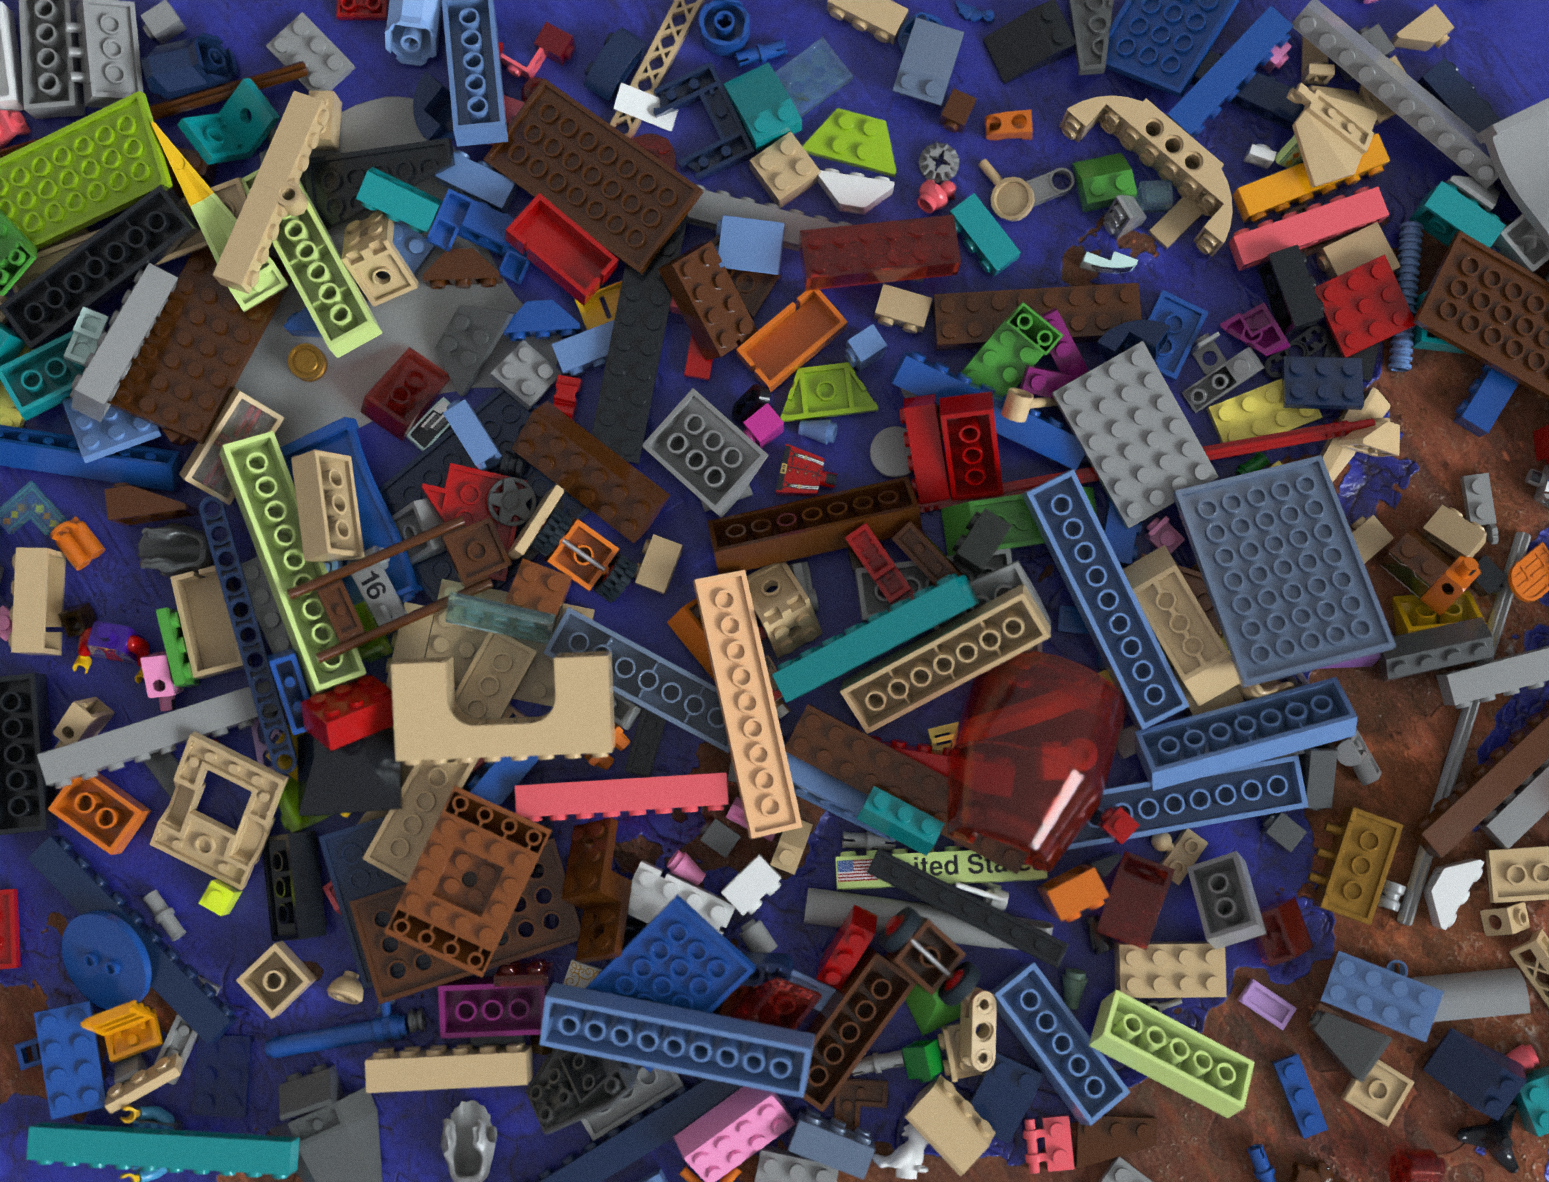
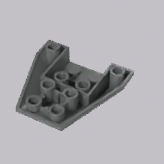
M553 1048L552 1053L547 1056L525 1092L543 1133L548 1135L614 1106L632 1090L638 1072L632 1063Z
M366 1087L343 1096L331 1105L319 1108L299 1118L290 1119L269 1129L273 1136L300 1137L298 1170L295 1173L303 1182H383L378 1109L372 1094L366 1093Z

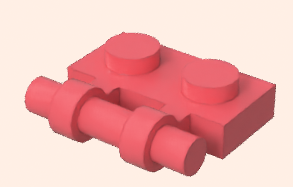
M1069 1115L1041 1116L1042 1127L1035 1128V1118L1024 1119L1023 1139H1026L1027 1143L1025 1159L1026 1163H1029V1173H1040L1039 1163L1046 1161L1048 1172L1073 1170L1074 1160ZM1044 1137L1045 1151L1038 1152L1037 1138Z

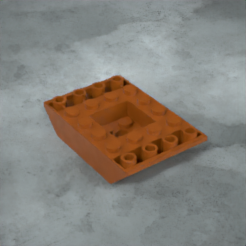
M454 785L384 933L477 976L483 977L552 830ZM468 871L474 872L478 877L477 883L474 886L465 885L462 880L464 873Z

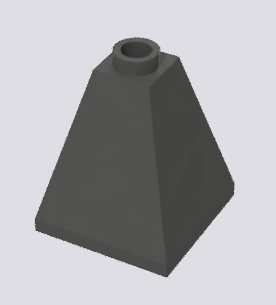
M1316 1010L1308 1022L1311 1024L1310 1029L1348 1076L1363 1083L1392 1041V1038L1385 1034L1322 1010Z

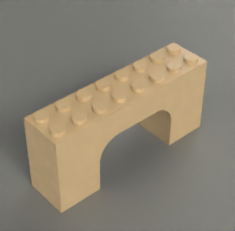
M612 651L558 653L554 657L555 704L549 713L538 717L491 719L473 718L465 714L458 706L455 698L453 657L399 659L391 664L396 761H403L404 765L420 764L421 760H430L431 764L447 763L448 759H457L458 763L474 762V758H484L485 762H496L501 760L500 757H511L512 761L527 760V756L537 755L539 760L554 759V755L565 754L566 759L581 758V754L592 753L594 758L607 757L608 753L613 752L616 745Z

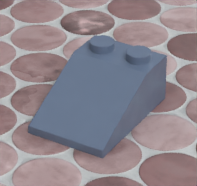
M916 17L894 84L893 93L941 107L964 32Z

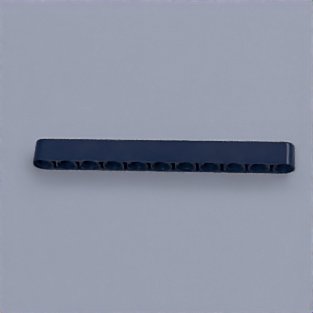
M213 496L206 497L200 502L199 512L271 763L277 772L282 774L290 773L296 769L298 758L278 688L267 658V650L224 504L218 498ZM212 503L218 504L219 512L215 516H208L206 514L207 506ZM219 528L225 529L227 531L226 538L222 541H215L213 539L214 531ZM226 553L234 556L233 563L228 567L220 564L221 557ZM233 578L240 579L241 587L236 592H231L227 588L228 582ZM241 603L247 604L249 609L247 615L237 617L234 611L235 607ZM249 628L254 629L256 632L255 639L249 643L242 640L243 631ZM253 654H261L263 657L262 665L258 668H252L249 664V658ZM261 679H267L270 682V689L266 693H259L256 689V684ZM268 704H274L278 709L277 715L272 719L266 718L263 713L264 707ZM276 729H281L285 733V739L280 744H275L271 740V733ZM283 754H287L292 758V765L286 770L278 765V759Z

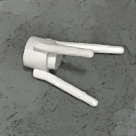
M959 882L955 884L957 888L983 896L984 902L1002 911L1006 909L1009 892L1001 890L1000 885L981 883L988 887L984 891Z

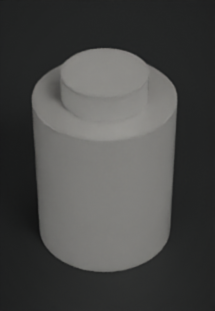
M752 918L741 926L743 931L739 935L750 952L770 953L778 947L761 920L755 922Z

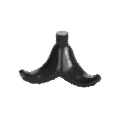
M1511 1102L1498 1121L1491 1118L1488 1124L1473 1125L1459 1129L1457 1131V1141L1488 1149L1508 1172L1517 1173L1519 1167L1512 1149L1511 1131L1518 1105Z

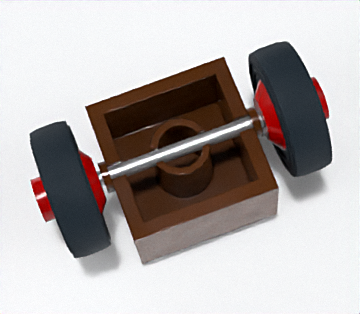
M906 907L893 916L879 936L878 942L884 949L889 951L885 957L924 992L933 995L939 988L938 997L949 1007L963 1001L972 992L980 979L981 973L973 963L966 961L958 965L966 953L929 919L920 916L911 907Z

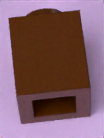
M954 88L941 114L939 123L949 132L956 133L957 131L962 133L974 109L977 98Z

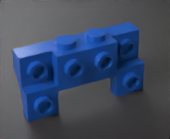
M448 188L427 236V242L450 252L456 236H459L504 257L498 270L501 276L517 284H521L531 262L527 259V251L522 255L505 240L506 228L515 220L513 216L496 211L484 202H477Z

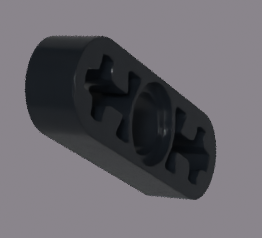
M1315 325L1289 342L1290 347L1297 346L1302 352L1301 357H1309L1327 343L1328 332L1322 326ZM1318 333L1320 335L1318 342L1315 341L1307 347L1305 342L1312 337V334L1316 335ZM1289 348L1273 354L1264 361L1263 365L1265 368L1262 372L1266 378L1277 380L1282 377V366L1278 368V372H1271L1269 368L1272 366L1271 362L1276 364L1284 356H1289Z

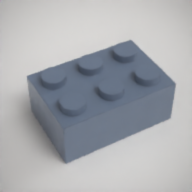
M806 1108V1111L799 1109L795 1120L796 1124L793 1125L789 1136L788 1151L864 1180L875 1152L874 1138L870 1136L871 1133L860 1127H856L855 1131L845 1128L846 1123L836 1118H831V1120L820 1117L821 1113L816 1110Z

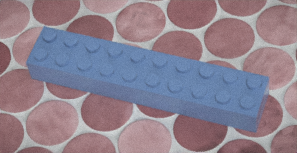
M1074 469L1066 471L1022 493L1021 495L1135 728L1144 730L1190 707Z
M1298 755L1268 759L1152 791L1147 780L1036 800L1045 851L1048 853L1114 842L1097 826L1101 822L1100 816L1104 811L1114 806L1121 807L1140 825L1128 839L1308 807Z
M553 983L545 996L539 1045L803 1098L808 1082L815 1034Z

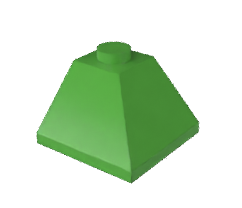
M917 985L914 986L905 999L922 1036L960 1018L961 1002L949 1007L938 997L939 988L933 995H930Z

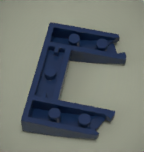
M712 62L654 89V93L660 95V108H654L656 118L702 101L720 140L677 160L681 168L687 165L697 173L695 175L697 180L719 173L755 157V151Z

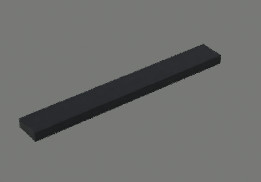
M879 848L866 872L1056 969L1059 968L1068 949V943Z

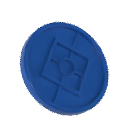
M92 910L77 916L67 925L62 937L63 961L74 985L88 1000H91L92 1003L103 1009L109 1010L136 1000L138 1004L144 999L151 985V963L140 937L125 921L109 912Z

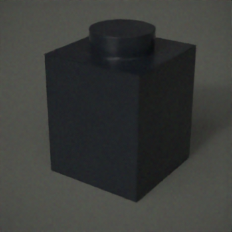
M1486 555L1476 557L1475 560L1478 562L1481 574L1471 583L1470 587L1480 597L1494 596L1503 588L1502 582L1507 576Z

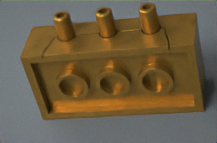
M1346 806L1344 807L1339 825L1327 821L1324 825V831L1335 835L1330 850L1321 846L1316 849L1315 855L1327 861L1322 875L1313 871L1308 873L1307 880L1318 884L1312 905L1371 925L1404 825L1355 807Z

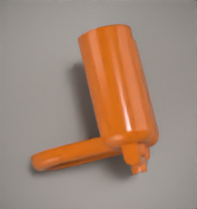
M77 516L70 521L60 523L50 533V537L55 540V544L76 571L85 568L92 559L99 557L106 550L84 521H80Z

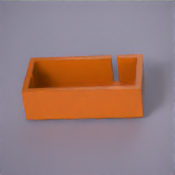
M813 284L797 298L796 305L794 302L790 303L736 349V355L751 373L754 371L755 378L762 386L769 388L771 393L794 374L798 368H801L847 329L848 322L821 290Z

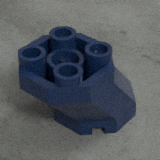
M202 32L194 38L158 45L150 50L142 58L141 62L148 88L154 94L174 99L231 82L233 80L232 77L238 73L234 53L229 48L225 50L220 45L223 41L218 36Z

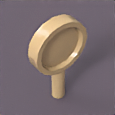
M987 159L982 160L979 163V167L995 185L991 194V206L994 212L1002 219L1008 221H1018L1026 217L1033 209L1035 202L1032 187L1021 178L1008 177L1002 179Z

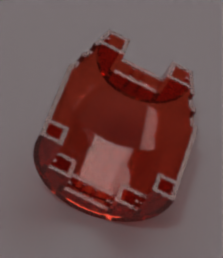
M1025 650L974 677L947 754V786H949L948 835L974 844L978 834L985 835L1027 851L1025 864L1050 873L1100 806L1128 714L1126 700L1120 691L1107 679L1079 663L1056 655Z

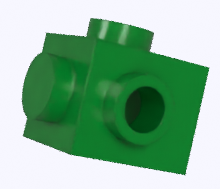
M938 1039L915 1040L902 1048L904 1065L909 1079H920V1082H929L935 1080V1076L944 1071Z

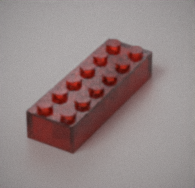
M954 215L800 230L798 244L805 291L951 276L958 274L961 265Z

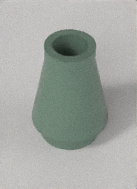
M1066 968L1065 974H1062L1063 1002L1069 1009L1079 1008V1003L1088 981L1086 972L1081 969Z

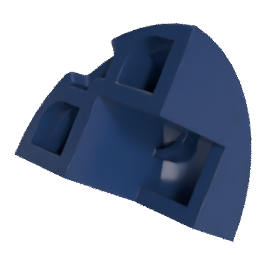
M425 71L418 82L414 94L413 114L416 125L427 141L443 138L454 140L450 90Z
M1153 320L1125 322L1106 332L1097 341L1098 348L1103 358L1108 361L1143 341L1154 362L1158 365L1156 360L1162 349L1166 346L1170 326Z

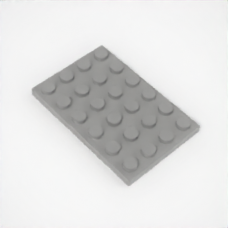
M1143 341L1051 393L1127 529L1175 502L1173 497L1174 491L1209 483L1219 477Z

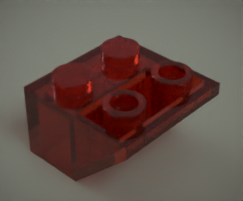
M1296 897L1260 908L1266 934L1254 937L1263 964L1271 967L1289 961L1313 947Z

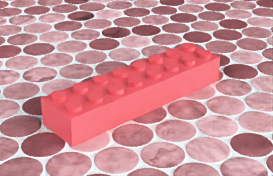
M728 772L515 786L516 814L534 822L543 821L542 816H550V821L569 819L568 814H576V819L593 818L594 813L602 812L603 817L620 816V811H629V816L645 815L646 810L655 809V814L672 813V808H681L682 813L697 812L698 806H708V811L724 810V805L730 804Z

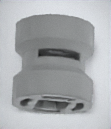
M1385 880L1378 906L1398 912L1400 907L1398 900L1400 896L1404 895L1406 887Z

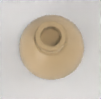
M344 971L342 976L331 982L327 989L328 995L337 1001L347 1004L361 1003L363 1001V987L358 980L359 974L352 971Z

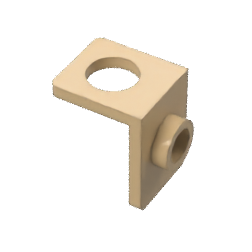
M1524 902L1506 908L1480 911L1486 936L1510 935L1530 928ZM1491 915H1496L1501 919L1502 926L1499 930L1494 929L1490 925L1489 918Z

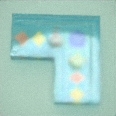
M30 481L0 507V525L8 534L12 535L31 519L45 536H49L51 531L57 525L66 521L67 518L36 483Z

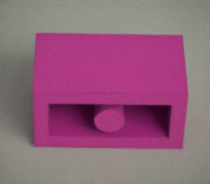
M768 403L743 422V433L761 449L784 432V422Z

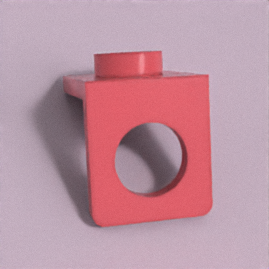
M540 47L526 68L503 53L500 54V60L507 67L509 73L518 78L523 76L532 81L546 58L544 49Z

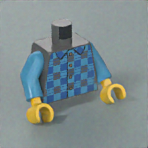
M128 1104L121 1108L122 1110H131V1114L128 1117L119 1118L124 1123L132 1122V1127L182 1130V1121L175 1120L174 1115L160 1106H139L137 1109H134ZM132 1166V1171H136L134 1175L125 1172L119 1178L122 1179L129 1176L130 1182H148L158 1179L167 1173V1168L157 1167L155 1171L140 1170L141 1166Z

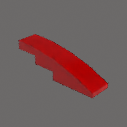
M867 523L845 537L891 605L903 599H915L913 596L915 592Z

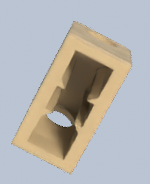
M97 697L73 701L53 731L54 735L60 739L55 749L97 736L115 712Z

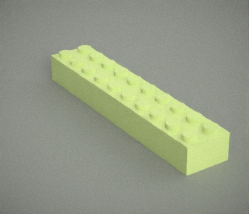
M274 431L222 445L219 453L311 696L333 690L339 685L349 684L365 676L367 673L357 647L322 663L318 662L315 656L316 653L340 642L335 635L316 590L292 600L289 599L286 592L290 588L328 572L324 562L304 561L295 486Z

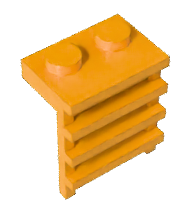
M136 1000L88 1017L83 1022H80L82 1028L105 1037L109 1060L113 1063L164 1044L156 1009L150 1010L149 1006L144 1007L143 1003L137 1004Z

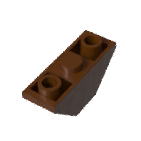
M474 248L451 249L450 252L445 251L422 275L424 283L430 286L431 289H444L445 285H455L456 288L465 289L470 288L474 284H481V287L492 288L496 287V284H503L501 274Z

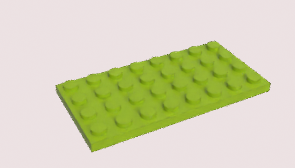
M141 91L135 92L0 158V209L37 247V250L134 205L160 184L168 188L173 186L161 144L151 125L154 121L146 94Z

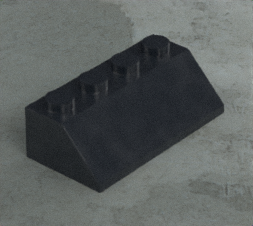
M316 830L269 836L263 849L272 941L301 940L327 935V918L324 914L323 904L324 892L320 876L322 869L318 857L319 841L316 837Z

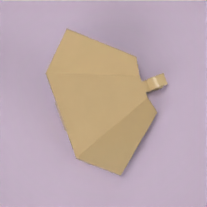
M1302 82L1297 85L1296 90L1294 88L1290 89L1286 98L1293 103L1305 106L1293 123L1292 128L1311 188L1354 175L1362 155L1367 152L1374 132L1372 129L1378 117L1376 111L1352 90L1313 85L1307 88Z

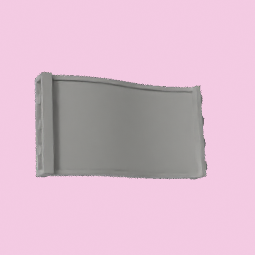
M1549 98L1489 126L1475 136L1480 144H1486L1502 184L1549 250Z

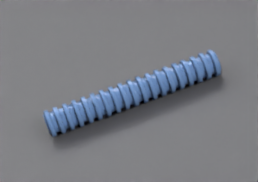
M1408 221L1400 224L1402 231L1399 233V237L1402 239L1399 240V245L1401 246L1398 248L1400 254L1397 260L1400 261L1401 267L1396 271L1398 276L1396 280L1414 316L1416 315L1414 308L1417 307L1415 300L1418 298V295L1415 294L1418 292L1416 285L1419 284L1417 277L1420 275V271L1417 269L1420 268L1418 261L1421 260L1419 254L1422 251V248L1419 246L1422 245L1420 238L1423 237L1421 230H1423L1424 225L1419 222ZM1415 326L1391 336L1393 340L1390 341L1392 348H1390L1389 353L1392 355L1389 356L1391 363L1388 364L1390 370L1406 372L1412 369V365L1409 362H1412L1410 355L1413 354L1411 347L1414 346V342L1411 339L1414 338L1412 331L1415 330Z

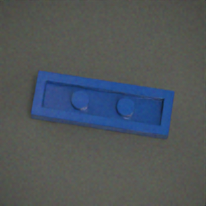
M1294 1053L1273 1061L1272 1065L1301 1137L1305 1139L1328 1130L1299 1054Z

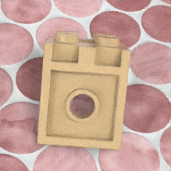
M376 211L364 220L353 221L345 228L341 258L373 307L418 288L417 279L393 244L394 221L385 216L386 213L382 211ZM385 271L390 276L386 279H381L377 277L376 273Z
M786 562L767 565L747 576L754 612L761 621L777 658L791 653L799 646L813 641L816 637L823 634L809 597ZM771 586L778 587L774 592H766V590Z

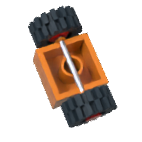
M556 506L530 544L532 548L545 556L543 559L545 562L561 573L571 576L572 581L585 590L590 591L595 584L596 586L593 591L610 603L614 602L616 598L618 599L621 592H624L638 568L637 564L623 554L619 553L615 556L619 550L618 547L579 519L571 518Z

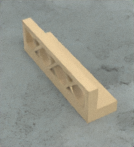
M1540 929L1532 934L1529 941L1511 948L1509 953L1549 1007V984L1540 982L1537 977L1538 971L1549 974V938L1543 929ZM1530 949L1537 958L1536 963L1526 961L1520 953Z

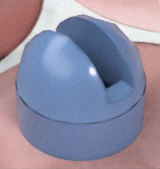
M1394 959L1387 964L1386 969L1395 972L1394 963H1400L1399 974L1407 977L1408 968L1403 961Z

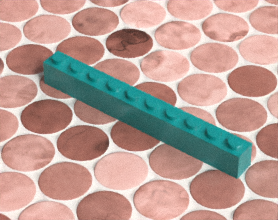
M39 1122L29 1126L26 1160H37L36 1164L49 1165L53 1164L54 1161L63 1162V1166H78L79 1163H89L88 1167L102 1168L105 1167V1164L115 1165V1169L121 1170L130 1169L131 1166H141L140 1170L155 1171L158 1167L167 1168V1172L171 1173L183 1172V1169H191L194 1174H208L210 1171H219V1175L232 1176L236 1172L245 1173L246 1177H261L262 1174H272L274 1179H286L288 1175L298 1170L300 1137Z

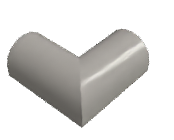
M1356 730L1355 736L1342 739L1337 747V759L1345 766H1352L1362 786L1379 780L1382 772L1358 730Z

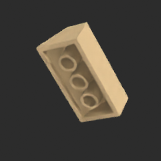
M312 450L292 457L304 561L332 562L365 557L351 456Z

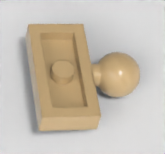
M1189 828L1183 829L1174 843H1172V838L1168 832L1152 835L1151 844L1153 848L1157 851H1167L1155 869L1173 883L1179 885L1188 873L1187 867L1194 865L1208 845V842Z

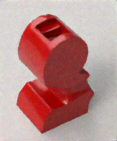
M558 374L556 381L557 390L554 395L553 405L574 421L578 406L576 393L581 392L584 382L579 378Z

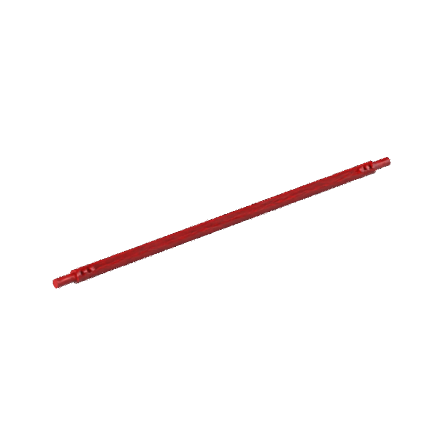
M1374 418L1353 422L1344 420L1202 446L1211 461L1343 437L1352 431L1375 426ZM1092 467L1074 470L1081 484L1100 481ZM1064 472L1004 482V495L952 501L950 492V499L919 503V498H916L920 513L936 511L970 501L1019 495Z

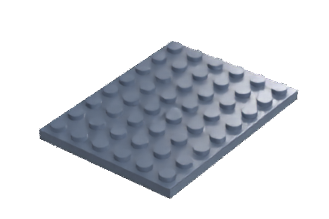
M1322 455L1174 491L1173 497L1242 688L1392 650L1396 647Z

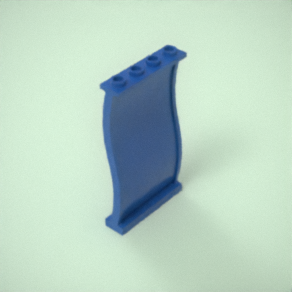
M343 417L280 447L293 483L292 457L312 450L351 456L364 551L374 545L379 548H386L402 541L398 528L369 469L357 433L359 426L356 419ZM406 550L390 557L389 566L385 569L402 603L414 599L415 593L423 590L421 585L417 584ZM343 560L342 567L347 565L348 560ZM352 575L342 578L341 581H343L360 621L371 618V611Z

